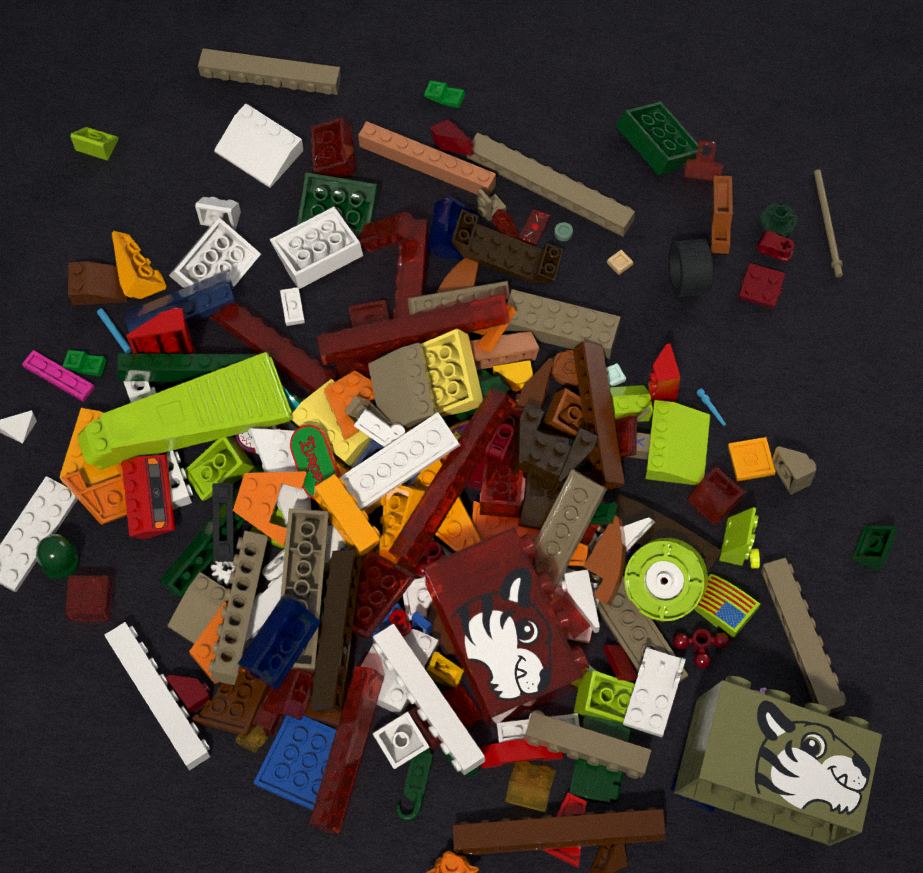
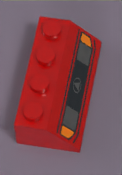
M167 455L138 456L122 461L129 537L148 539L174 531L175 524Z

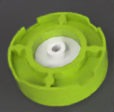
M659 538L642 546L630 558L625 570L624 584L629 600H632L640 610L639 612L651 619L672 621L684 617L700 603L707 589L708 574L704 560L691 545L674 538Z

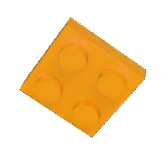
M766 437L728 444L737 481L775 475V468Z

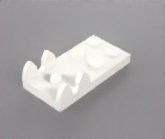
M646 647L623 722L624 726L663 737L685 658L681 659Z

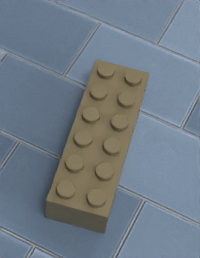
M511 290L507 305L513 306L516 313L505 329V333L516 334L531 331L537 341L572 350L583 342L603 346L605 358L610 359L619 329L620 316Z

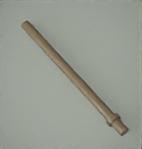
M815 170L814 176L832 258L831 267L834 268L835 276L841 277L843 275L841 269L843 264L839 259L821 170Z

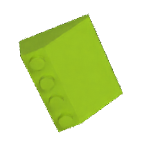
M654 400L645 479L703 486L710 414L675 402Z

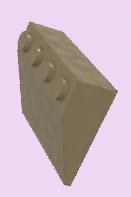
M419 343L399 348L368 364L377 409L391 422L390 426L399 423L404 426L405 430L413 429L437 413L425 353Z

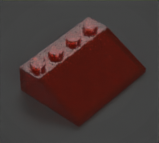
M370 550L361 563L352 634L370 639L417 576Z

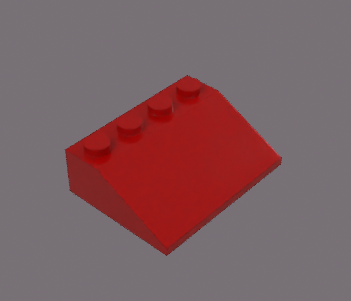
M172 308L168 311H163L127 334L133 354H195L193 341L182 308Z

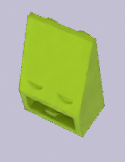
M753 507L728 518L719 561L742 566L744 559L748 560L754 543V532L759 517L755 515L756 508Z

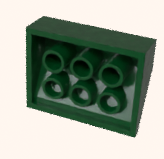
M661 101L625 110L616 124V127L659 176L673 172L704 152L702 147Z
M306 172L297 225L335 207L356 237L368 239L377 206L380 185Z

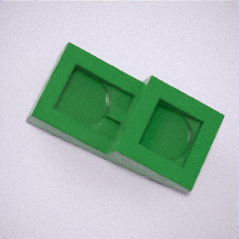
M430 81L424 96L440 104L460 108L465 92L461 89L448 88L446 83Z
M68 350L62 367L78 373L102 376L107 359L104 356L87 355L83 351Z

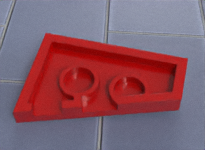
M567 793L556 817H562L564 814L583 815L586 812L587 801ZM581 847L542 850L579 868Z

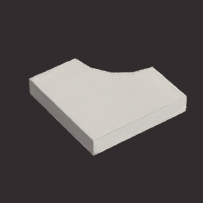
M440 575L401 582L407 621H412V615L416 611L424 618H427V610L430 604L436 598L444 596Z

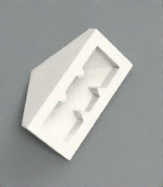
M32 410L1 419L0 433L23 443L37 422Z

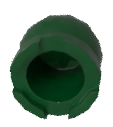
M50 534L41 539L36 547V560L47 577L53 580L67 579L77 571L79 567V554L72 542L65 536Z

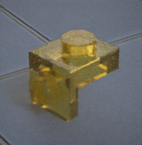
M257 725L255 728L252 727L247 737L238 735L235 740L238 745L255 753L268 737L262 726Z

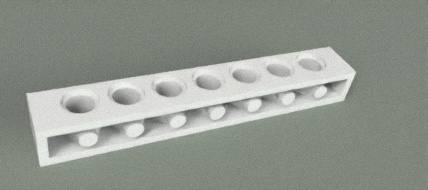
M123 381L131 403L156 394L155 388H150L149 382L152 381ZM172 450L168 451L165 455H167L168 468L173 467V470L169 472L170 488L174 484H180L177 488H171L174 510L192 503L190 496L193 493L190 485H185L184 479H187L184 468L179 469L178 463L181 460L178 452H173Z

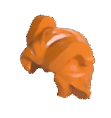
M446 851L443 857H439L435 861L434 868L426 873H477L479 869L471 866L466 856Z

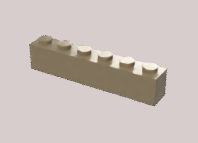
M535 712L531 714L524 740L529 745L535 747L541 745L547 747V750L553 753H559L560 751L566 753L569 758L587 760V763L590 765L598 766L600 764L606 766V769L612 772H625L628 777L634 779L642 778L645 774L651 753L650 749Z

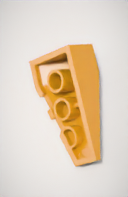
M113 231L112 238L119 282L125 296L142 299L166 289L167 286L158 270L154 271L150 266L151 261L139 253L141 249L130 235Z
M401 484L381 498L383 516L380 517V523L383 524V532L380 536L379 544L380 561L396 566L424 512L429 494L428 491Z

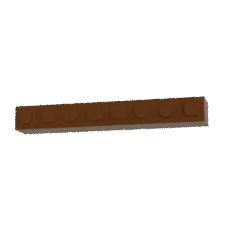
M583 342L573 350L585 430L598 436L589 455L594 482L607 488L608 491H615L625 483L605 365V355L602 345Z

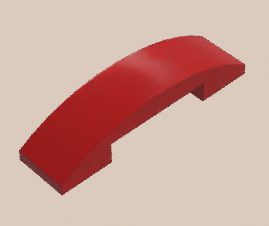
M524 739L506 741L479 748L485 756V762L481 764L482 769L499 767L502 764L563 759V752L553 753L548 751L547 747L529 745Z

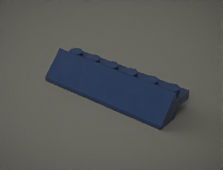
M224 271L126 312L124 323L127 325L129 333L161 312L172 308L183 309L187 325L222 311V307L236 302L229 272Z

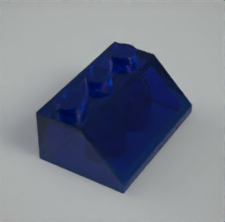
M451 196L435 202L428 250L441 258L463 260L465 257L458 252L451 243L461 209L476 215V212Z

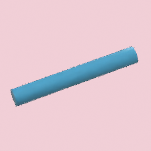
M99 309L97 311L99 317L125 353H130L132 349L104 309Z

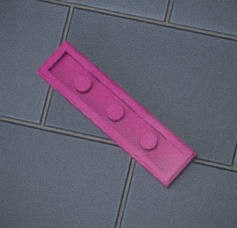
M34 350L22 364L24 368L83 402L95 388L90 382Z

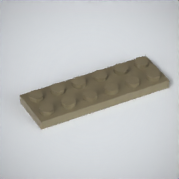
M571 470L522 568H527L530 571L531 583L550 595L554 594L607 488L575 470Z

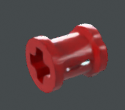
M396 610L390 614L389 621L395 625L402 636H406L412 631V625L407 621L405 611Z

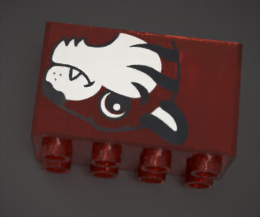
M515 527L424 565V583L489 729L497 726L498 723L506 722L578 690L584 675H586L585 670L589 669V664L582 648L578 645L571 649L567 642V638H569L568 632L572 631L565 611L563 608L553 611L549 603L552 601L551 595L555 592L546 571L536 574L533 568L537 551L530 536L526 534L519 537Z

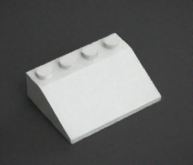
M245 104L232 119L214 151L271 188L304 150L301 138Z
M335 207L270 239L288 274L299 289L363 256L359 240Z
M218 218L169 276L183 288H186L224 271H228L234 287L261 253L221 218Z
M412 629L408 635L402 637L427 671L433 653L439 649V640L421 631ZM372 646L348 690L400 716L404 714L410 703L406 697L408 692L404 686L402 688L399 687L395 680V673L393 670L389 672L383 662L385 658L382 654L378 655Z

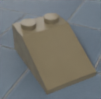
M199 572L186 590L167 626L195 644L221 605L226 601L227 589Z

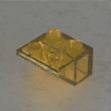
M527 761L515 762L505 802L546 812L556 770L547 766L534 765Z

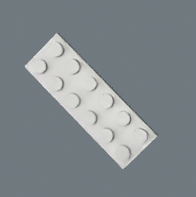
M437 412L339 478L346 484L349 494H353L356 498L358 508L364 510L459 447L460 444Z
M45 477L0 544L1 585L17 592L37 562V545L44 537L56 533L78 500L68 487Z

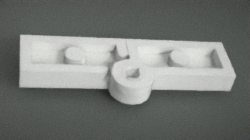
M367 409L362 412L354 424L356 428L384 447L405 434L403 425L396 423L390 426Z
M538 710L533 711V712H535V713H539V714L544 715V713L541 712V711H538ZM578 713L551 717L580 727ZM531 714L527 720L497 723L499 743L524 739Z

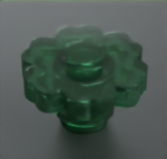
M773 203L768 205L766 211L761 213L760 226L764 227V232L772 231L780 236L788 237L791 235L792 230L796 229L798 217L793 214V208L787 204L779 205Z

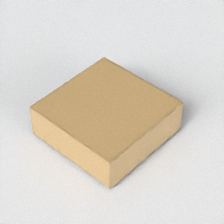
M622 250L607 260V263L618 275L633 265V261Z

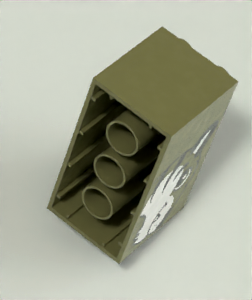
M727 676L725 681L722 680L697 699L674 790L675 794L829 846L862 833L882 734L868 730L869 723L866 720L848 716L844 717V720L841 721L829 717L830 709L823 705L806 703L803 708L789 703L791 697L787 693L770 689L766 690L765 694L750 690L751 682L737 676Z

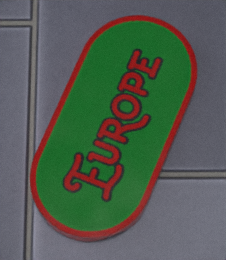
M304 425L296 429L290 439L291 454L297 471L307 472L303 489L310 498L314 499L315 486L334 474L337 478L341 477L326 433L313 425Z

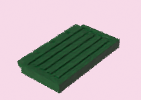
M585 715L582 728L630 743L632 729L625 728L623 723ZM576 759L569 793L582 799L610 804V801L618 802L621 786L613 785V783L622 784L624 772H612L607 770L606 766L600 764L594 766L588 764L587 760Z

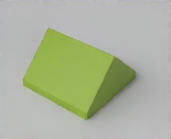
M88 127L75 131L70 136L76 151L104 160L109 159L119 139L117 136Z

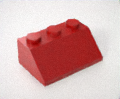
M666 344L653 364L652 372L649 373L650 381H648L649 389L647 390L650 393L653 406L654 400L676 402L680 374L671 344Z

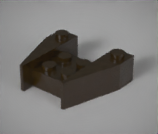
M526 404L514 430L513 475L516 476L519 468L555 484L552 491L555 494L564 485L571 470L578 471L586 463L598 436L580 428L572 445H567L537 431L544 411Z

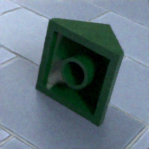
M864 525L852 560L881 571L898 527Z

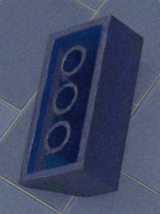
M282 595L238 662V665L255 678L278 690L321 624V621L297 600Z

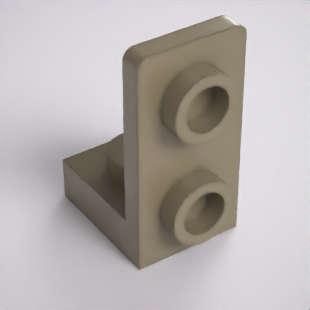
M482 189L478 190L477 210L482 217L490 221L506 211L505 204L496 194L489 198Z
M355 396L344 410L349 416L359 418L362 412L367 409L382 421L391 425V422L368 399Z

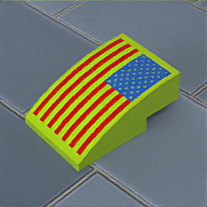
M710 574L704 597L694 610L715 627H721L734 638L759 609L760 603L733 584Z

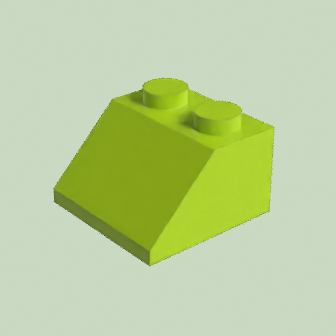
M644 385L609 387L615 423H618L621 419H627L628 422H632L647 408H651V411L638 422L650 420L653 413L651 396Z

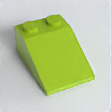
M229 436L214 442L184 471L201 500L205 501L212 497L213 483L234 484L255 466L245 451L237 444L236 439Z
M593 670L581 673L574 712L584 716L588 715L623 723L635 684L618 680L615 677Z

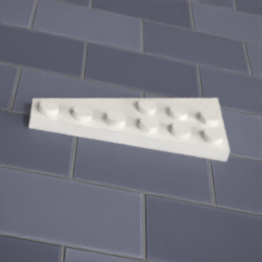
M254 428L248 430L250 437L253 438L256 453H259L263 463L262 468L264 472H298L290 450V439L294 431ZM282 484L277 505L283 513L284 523L287 528L289 508L311 510V498L305 493L303 488L301 490Z

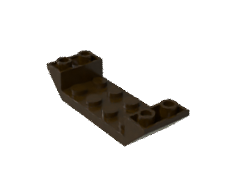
M461 209L451 243L463 257L529 283L555 282L563 249L548 243L542 249L476 224L478 216Z
M537 428V431L568 445L569 439L565 434ZM526 471L524 501L519 509L518 526L541 530L562 487L554 494L552 491L555 484Z

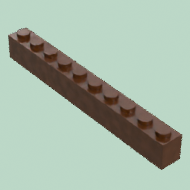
M656 807L647 808L645 811L628 809L625 812L617 813L610 810L604 812V814L586 812L580 816H575L574 814H564L562 817L545 815L540 819L523 817L520 820L512 821V819L505 818L501 819L500 822L482 820L474 824L459 822L458 825H453L454 852L456 855L462 856L666 841L663 809Z

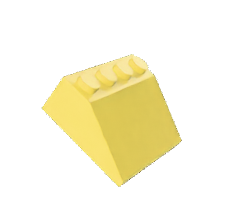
M455 329L420 344L425 353L436 409L441 417L467 412L484 405L467 333Z
M330 379L302 401L291 414L292 421L299 427L313 425L322 429L328 437L333 454L350 467L371 437L359 430V433L349 439H343L341 429L336 423V417L331 411L324 394V388L334 383ZM350 416L355 423L358 418Z

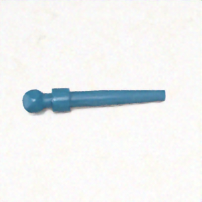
M702 388L698 389L697 395L701 397L704 404L706 403L720 423L725 426L726 423L711 403L708 395H705V391Z

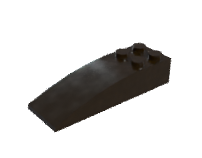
M619 494L613 502L617 505L615 516L622 519L623 526L648 517L655 521L633 545L637 550L648 542L659 538H674L684 541L701 555L707 568V574L722 552L672 519L633 499ZM600 524L599 526L606 529L608 524Z

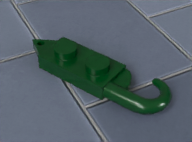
M429 748L410 760L404 795L407 799L414 802L413 809L410 814H403L400 810V805L396 806L397 815L404 821L414 820L421 811L433 754L430 753Z

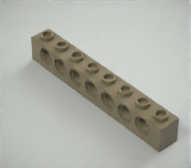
M245 531L243 538L239 537L236 549H240L239 555L235 554L232 565L236 566L235 572L231 571L229 583H232L231 589L227 588L225 600L228 601L227 607L223 606L221 618H224V622L219 624L217 636H220L219 642L215 641L212 653L216 654L215 660L210 661L208 672H212L210 680L235 685L268 536ZM238 587H243L245 590H240ZM238 604L241 608H237L234 605ZM230 622H235L238 625H231ZM226 640H232L234 643H228ZM225 657L228 658L230 661L226 662L223 661L221 658Z

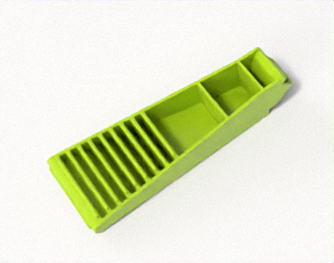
M265 352L100 414V419L90 422L78 434V441L85 461L90 465L97 466L98 470H102L134 457L151 456L248 432L250 428L262 429L286 423L292 420V412L273 359Z

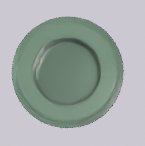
M566 222L557 224L554 233L555 237L560 241L570 240L573 235L572 226Z

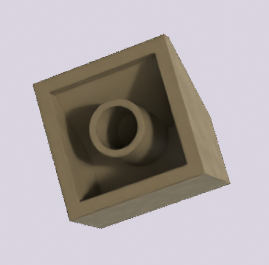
M780 446L777 447L772 458L774 468L790 495L810 486L817 469L815 462L809 459L805 453Z

